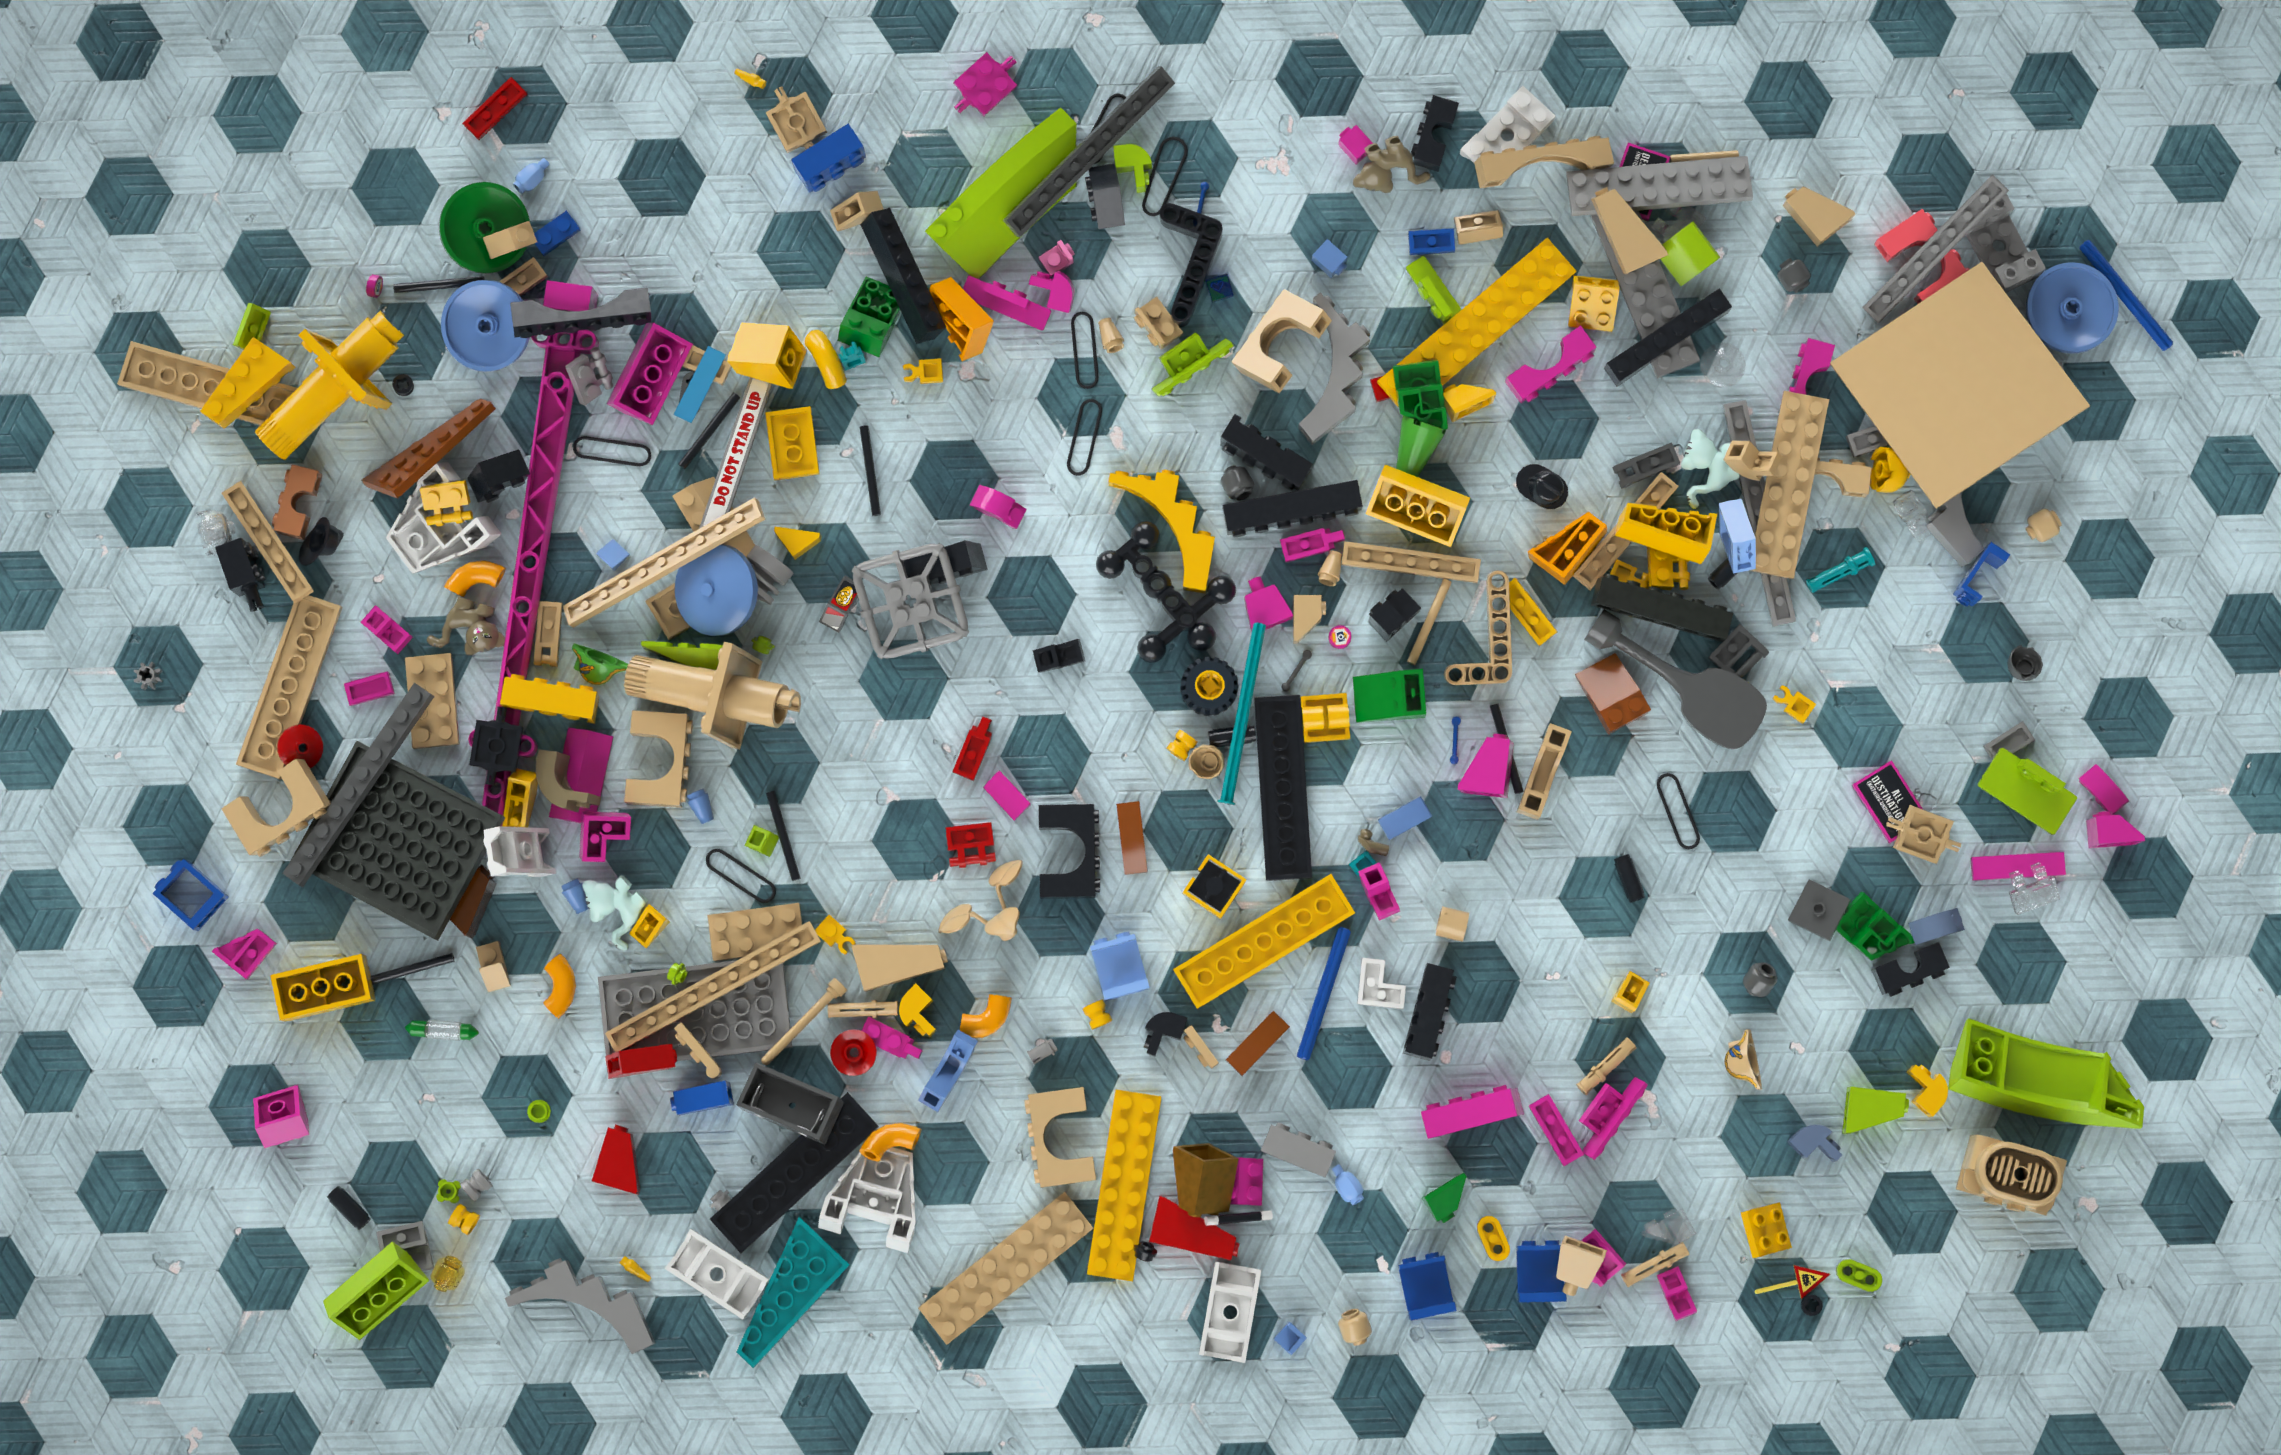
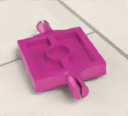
M986 52L953 82L963 96V99L954 106L956 110L958 109V113L961 114L970 105L985 116L1017 87V84L1009 77L1007 72L1017 63L1015 59L1009 56L1000 64Z

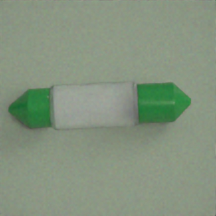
M412 1020L405 1026V1029L411 1036L426 1037L428 1039L471 1040L479 1034V1031L474 1026L461 1022Z

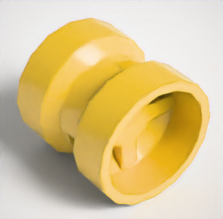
M1179 729L1175 735L1176 739L1170 742L1166 749L1180 760L1185 761L1189 750L1193 749L1198 742Z
M1103 999L1082 1009L1084 1014L1091 1019L1089 1025L1092 1030L1112 1021L1110 1014L1105 1013L1106 1005Z
M459 1204L451 1214L448 1224L461 1228V1232L469 1235L476 1226L480 1215L467 1211L464 1205Z

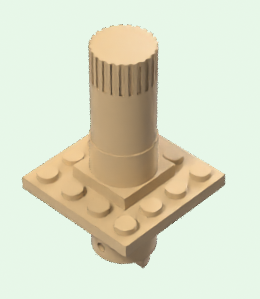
M724 642L723 648L719 650L717 670L697 668L635 655L629 661L624 679L625 691L629 696L706 713L701 719V732L731 748L739 750L747 722L779 728L783 724L788 710L800 712L801 707L799 692L793 689L789 690L788 686L758 679L762 661L733 643Z

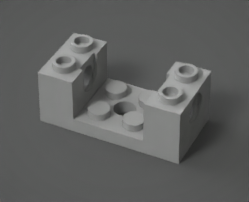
M2007 193L1966 234L1979 261L1984 263L2005 293L2038 278L2046 270L2036 249L2028 252L2009 216L2014 207ZM1994 241H2001L2004 244V250L2001 252L1996 251L1993 248Z

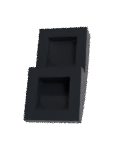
M1080 639L1032 650L1038 673L1086 662Z

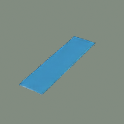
M710 346L707 347L673 415L689 423L693 422L726 354Z

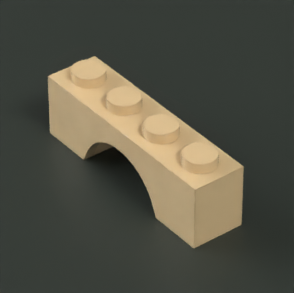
M1820 458L1817 459L1814 475H1826L1835 480L1841 489L1842 495L1865 498L1869 494L1871 467L1865 466L1866 464L1863 462H1852V465L1843 464V461L1838 459H1829V462L1820 461Z
M1551 723L1549 724L1517 808V813L1536 820L1541 817L1555 773L1572 731Z

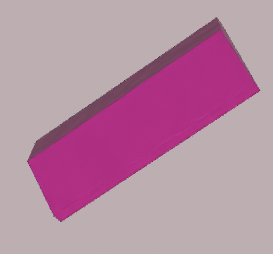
M568 727L563 754L570 756L567 779L574 791L590 793L601 797L613 736ZM551 804L549 817L581 824L582 811L597 812L599 806L590 805L589 809L579 808L578 813Z

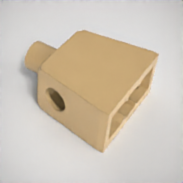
M1564 1236L1560 1247L1556 1275L1557 1279L1565 1281L1562 1291L1567 1295L1575 1296L1578 1287L1588 1289L1605 1258L1607 1250Z

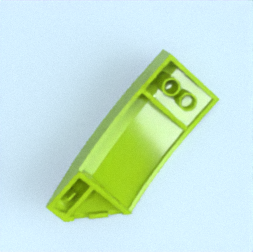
M1060 107L994 162L925 232L970 276L980 279L1021 238L1011 231L1003 219L1077 147V123ZM1077 181L1037 221L1077 187Z
M1970 1018L1966 1019L1950 1069L1948 1090L2004 1109L2051 1120L2094 1126L2135 1129L2143 1127L2144 1106L2139 1099L2136 1100L2129 1090L2130 1085L2120 1071L2117 1072L2110 1063L2112 1059L2107 1052L2098 1053L2044 1043L1997 1029Z

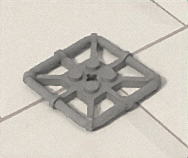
M940 543L927 544L901 552L896 550L890 555L864 561L853 567V582L862 609L860 614L865 619L872 647L875 653H877L878 658H895L918 651L923 653L928 651L929 648L967 637L969 633L968 621L959 594L961 589L956 584L949 556L944 549V545ZM932 553L922 574L912 577L907 576L903 560ZM939 557L948 588L932 592L928 576ZM895 563L900 580L887 583L866 570ZM862 578L883 589L887 604L870 608ZM948 594L951 595L959 624L938 612L934 598ZM907 595H910L911 598H916V602L913 604L914 607H910L909 604L905 603ZM889 610L894 626L882 646L873 614ZM935 619L955 632L926 640L921 622ZM914 624L918 642L889 649L899 629Z

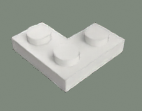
M1362 958L1357 1004L1404 1009L1406 986L1383 983L1385 960Z

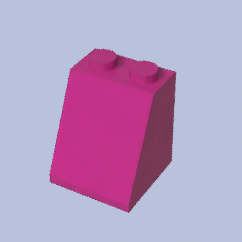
M1493 734V737L1485 739L1459 782L1457 790L1464 794L1508 798L1514 743L1507 735Z

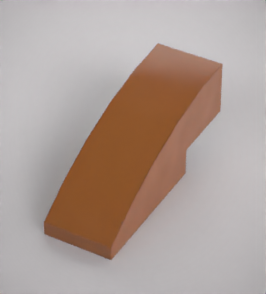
M1140 802L1116 804L1125 875L1146 873L1148 871Z
M1272 1011L1225 1061L1243 1076L1290 1026Z

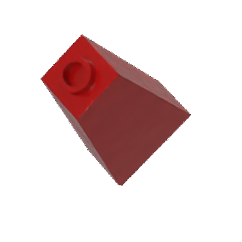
M1159 1196L1149 1242L1232 1260V1256L1237 1257L1240 1243L1236 1242L1235 1236L1215 1225L1206 1226L1203 1218L1190 1216L1178 1204L1163 1196Z

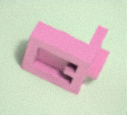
M1060 240L1055 247L1039 256L1038 259L1047 273L1051 274L1050 277H1053L1056 271L1061 272L1074 263L1072 256L1075 253L1068 243L1064 245L1062 240Z

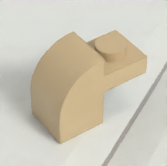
M1731 441L1723 460L1739 475L1760 481L1762 476H1774L1782 456L1778 452L1758 451L1750 441Z

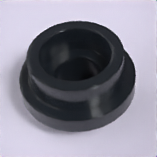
M1141 1242L1134 1247L1135 1257L1142 1261L1150 1262L1157 1255L1154 1245L1149 1242Z

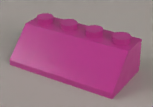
M646 323L606 404L626 415L653 425L693 344L655 323Z

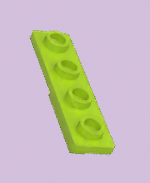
M1421 256L1406 266V271L1417 285L1420 296L1428 301L1433 315L1437 319L1440 318L1443 324L1462 310L1425 256Z
M1195 332L1158 357L1169 377L1154 386L1152 391L1157 396L1168 395L1174 390V386L1180 382L1185 383L1190 380L1193 373L1208 368L1211 365V361L1217 357L1221 358L1230 352L1229 349L1234 345L1228 339H1224L1208 350L1200 336Z

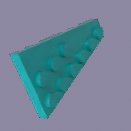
M798 1217L791 1236L736 1351L752 1368L767 1355L850 1265L801 1217Z

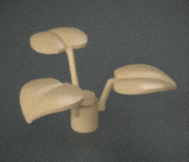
M1015 860L1005 863L996 868L989 878V884L996 886V892L1003 909L999 914L987 921L973 912L970 904H962L953 908L945 915L940 923L938 932L953 933L959 931L967 925L970 917H975L985 924L987 934L999 936L1002 941L1012 939L1017 934L1016 925L1020 912L1016 907L1006 908L1001 887L1011 884L1016 879L1022 868L1023 861Z

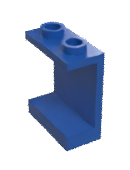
M1990 542L1978 555L1954 591L1953 595L1957 597L1956 600L1964 606L1970 605L1971 607L1979 602L1983 596L1970 588L1968 584L1983 562L1998 569L2007 561L2011 554Z
M1559 1240L1545 1241V1245H1536V1241H1522V1246H1516L1518 1302H1567L1566 1294L1562 1291L1564 1281L1556 1278L1561 1247Z
M1439 1252L1425 1254V1259L1416 1261V1257L1402 1259L1403 1264L1398 1265L1410 1321L1457 1311L1451 1293L1445 1265V1255L1439 1256Z

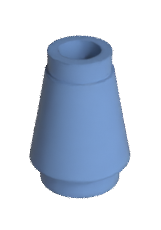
M704 788L687 795L689 800L687 803L701 824L714 819L708 793H705Z
M578 878L561 886L563 890L561 893L575 910L576 914L588 909L585 891L582 886L583 883H580Z

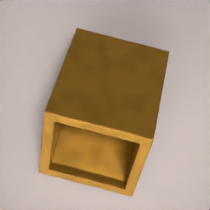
M1209 1143L1174 1146L1173 1159L1179 1207L1193 1217H1201L1202 1214L1219 1215L1220 1212H1229L1238 1158Z

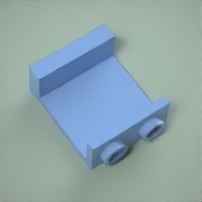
M1129 931L1117 934V939L1108 941L1107 938L1093 941L1094 945L1090 946L1105 1001L1150 989L1135 934L1130 935Z

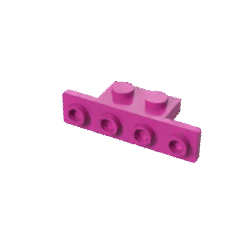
M972 276L967 277L963 290L977 304L1041 331L1045 329L1051 314L1050 309L1026 299L1027 294L1018 290H1014L1013 293L1006 291V285L997 281H993V284H990Z
M1634 1077L1622 1095L1606 1083L1603 1085L1579 1119V1122L1594 1133L1582 1150L1584 1155L1595 1160L1602 1154L1605 1145L1617 1133L1618 1127L1629 1116L1637 1100L1643 1096L1648 1086L1646 1082Z

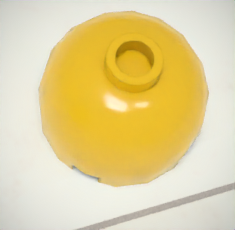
M1879 447L1875 449L1870 459L1874 460L1873 469L1871 468L1870 487L1873 490H1877L1876 492L1884 493L1899 490L1910 477L1909 471L1892 448Z

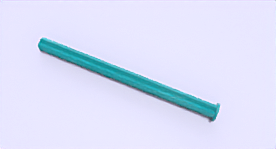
M1254 623L1221 798L1217 800L1219 803L1235 805L1233 802L1266 628V625L1262 623Z

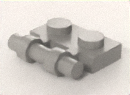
M598 347L591 349V358L582 354L565 366L579 403L582 405H587L602 394L600 385L603 384L606 390L613 388L612 374L607 370L605 365L606 358ZM595 367H597L599 372L596 376L593 371Z

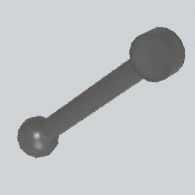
M1305 650L1303 652V658L1287 682L1282 684L1281 688L1283 691L1290 690V684L1303 664L1311 658V651Z

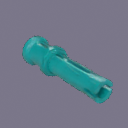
M1865 547L1862 549V552L1852 557H1845L1844 562L1807 579L1806 584L1809 590L1814 593L1849 574L1856 575L1859 570L1869 565L1871 567L1874 566V558L1869 549Z

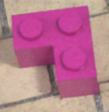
M582 811L580 859L585 862H605L607 839L630 840V815L618 812Z

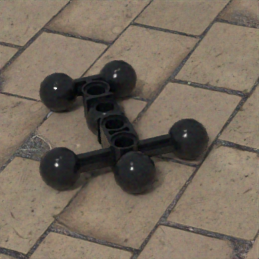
M1141 521L1132 528L1130 540L1116 551L1107 550L1102 552L1096 560L1098 573L1108 579L1120 576L1125 567L1124 561L1128 560L1132 565L1134 575L1140 578L1145 593L1149 597L1157 599L1158 603L1162 602L1164 611L1173 620L1158 635L1147 634L1140 639L1137 646L1140 658L1149 663L1158 662L1166 653V645L1183 631H1188L1187 640L1192 648L1199 651L1210 649L1215 643L1216 632L1208 623H1197V619L1216 603L1227 604L1233 600L1236 595L1234 581L1227 576L1213 578L1208 584V593L1193 606H1190L1183 596L1174 590L1169 575L1164 571L1158 570L1157 566L1153 567L1151 559L1138 552L1139 549L1146 550L1155 547L1160 538L1159 530L1155 524L1149 521ZM1140 562H1145L1148 564L1149 569L1146 572H1139L1136 569V565ZM1155 579H1159L1164 583V586L1159 590L1151 587V582ZM1173 596L1179 602L1177 606L1169 607L1165 602L1166 599ZM1184 614H1190L1193 617V622L1186 625L1181 622L1180 618Z

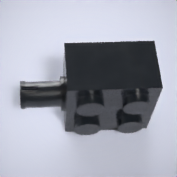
M242 538L216 546L215 549L229 589L239 597L246 596L250 612L258 611L257 608H264L258 590L265 588L263 581L266 580V576L262 567L259 568L256 560L259 559L256 548Z

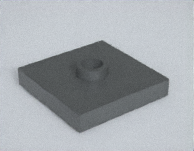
M1809 879L1788 921L1831 941L1851 899Z

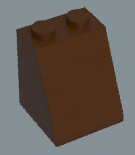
M482 864L476 870L450 918V921L469 938H473L476 935L496 886V883L492 880L495 876H491L489 869Z

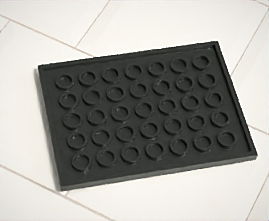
M359 741L355 742L326 795L330 803L367 752L368 746ZM391 759L321 860L313 875L438 941L487 852L484 845V830L501 826L505 817ZM320 818L313 819L302 841L300 842L297 850L295 851L293 857L300 849V847L302 846L308 835L311 833L317 822L320 820Z

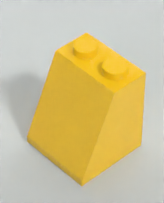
M741 323L735 335L732 349L728 354L727 362L737 374L793 389L807 350L789 326Z

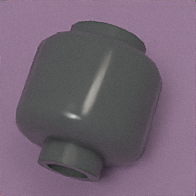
M1789 258L1780 264L1781 270L1778 272L1777 277L1786 291L1798 293L1810 284L1811 273L1802 260L1792 261Z
M1230 466L1221 477V485L1229 498L1240 501L1252 494L1254 481L1245 467Z
M1764 962L1755 963L1744 976L1743 984L1750 995L1765 997L1777 983L1778 977L1775 969L1770 964Z

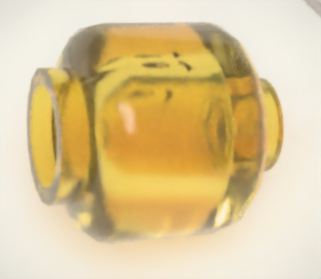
M449 1255L437 1260L430 1275L437 1290L447 1292V1290L458 1288L465 1273L462 1261Z

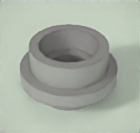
M719 1190L710 1198L713 1202L710 1207H714L719 1211L731 1200V1197L728 1195L729 1192L726 1190L723 1193Z

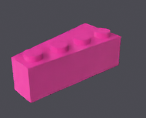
M1503 1085L1493 1088L1494 1093L1485 1095L1484 1091L1470 1094L1471 1099L1464 1101L1461 1096L1449 1099L1448 1105L1440 1106L1439 1102L1426 1105L1427 1110L1421 1111L1427 1138H1435L1487 1123L1524 1115L1518 1088L1507 1089V1086Z

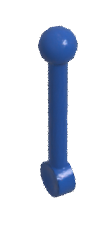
M1202 182L1200 185L1202 190L1197 210L1200 214L1202 213L1206 190L1209 188L1207 182ZM1195 220L1192 222L1194 227L1197 225Z
M1456 716L1451 721L1452 725H1454L1452 756L1450 757L1452 764H1457L1459 761L1457 757L1458 725H1460L1461 719Z

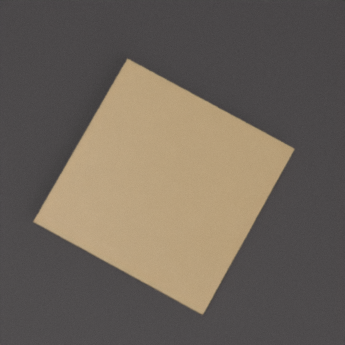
M1980 262L1830 362L1832 368L1936 509L2090 407L2089 403L1983 262Z

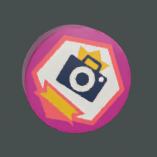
M372 274L367 281L366 293L369 297L378 298L383 288L382 276Z
M1335 626L1329 632V643L1336 649H1344L1351 642V632L1345 626Z

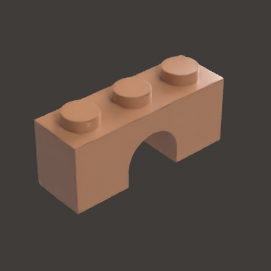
M293 464L291 469L287 470L284 479L286 487L284 492L280 493L278 504L280 505L279 512L275 513L272 521L275 532L305 540L310 518L306 514L296 511V502L303 495L317 497L323 476L319 471Z

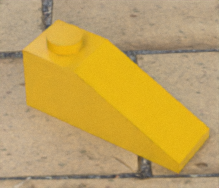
M517 768L516 773L513 772L509 776L503 827L529 826L537 795L538 782L536 772Z

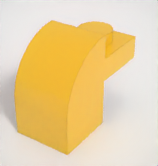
M916 983L903 996L900 1002V1017L906 1027L915 1021L916 1024L913 1027L922 1036L927 1033L931 1037L937 1030L921 1013L933 1000Z
M1912 1065L1906 1073L1923 1087L1920 1093L1912 1100V1103L1928 1117H1933L1946 1102L1948 1096L1947 1083L1940 1073L1931 1078V1072L1923 1065Z

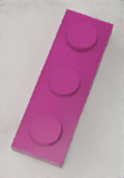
M1549 1094L1528 1105L1563 1167L1584 1155Z

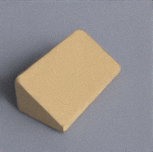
M1499 210L1454 217L1459 244L1503 237V225Z

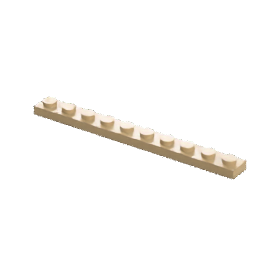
M754 497L565 604L563 609L568 625L573 628L764 521L765 517L759 501Z
M808 921L607 1031L605 1034L615 1052L625 1050L815 946L821 940L811 922Z

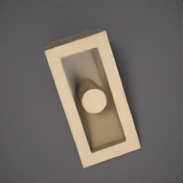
M878 191L856 193L831 209L830 212L836 230L842 231L860 225L871 212L884 208Z
M530 221L483 237L490 259L537 243Z
M1294 595L1293 644H1298L1321 621L1322 615H1326V601H1322V595Z

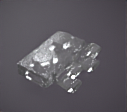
M1687 206L1685 210L1682 207L1665 208L1668 214L1677 218L1675 223L1670 227L1662 219L1658 218L1651 228L1664 236L1660 241L1664 243L1692 221L1699 228L1706 220V217L1691 206Z
M2040 862L2031 865V870L2036 879L2034 883L2026 885L2023 874H2020L2018 870L2009 873L2015 890L2009 891L2014 912L2017 915L2060 900L2055 878L2052 876L2047 877L2045 867L2041 866Z

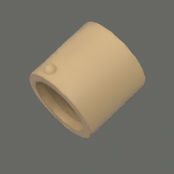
M1442 906L1435 935L1463 942L1469 913Z

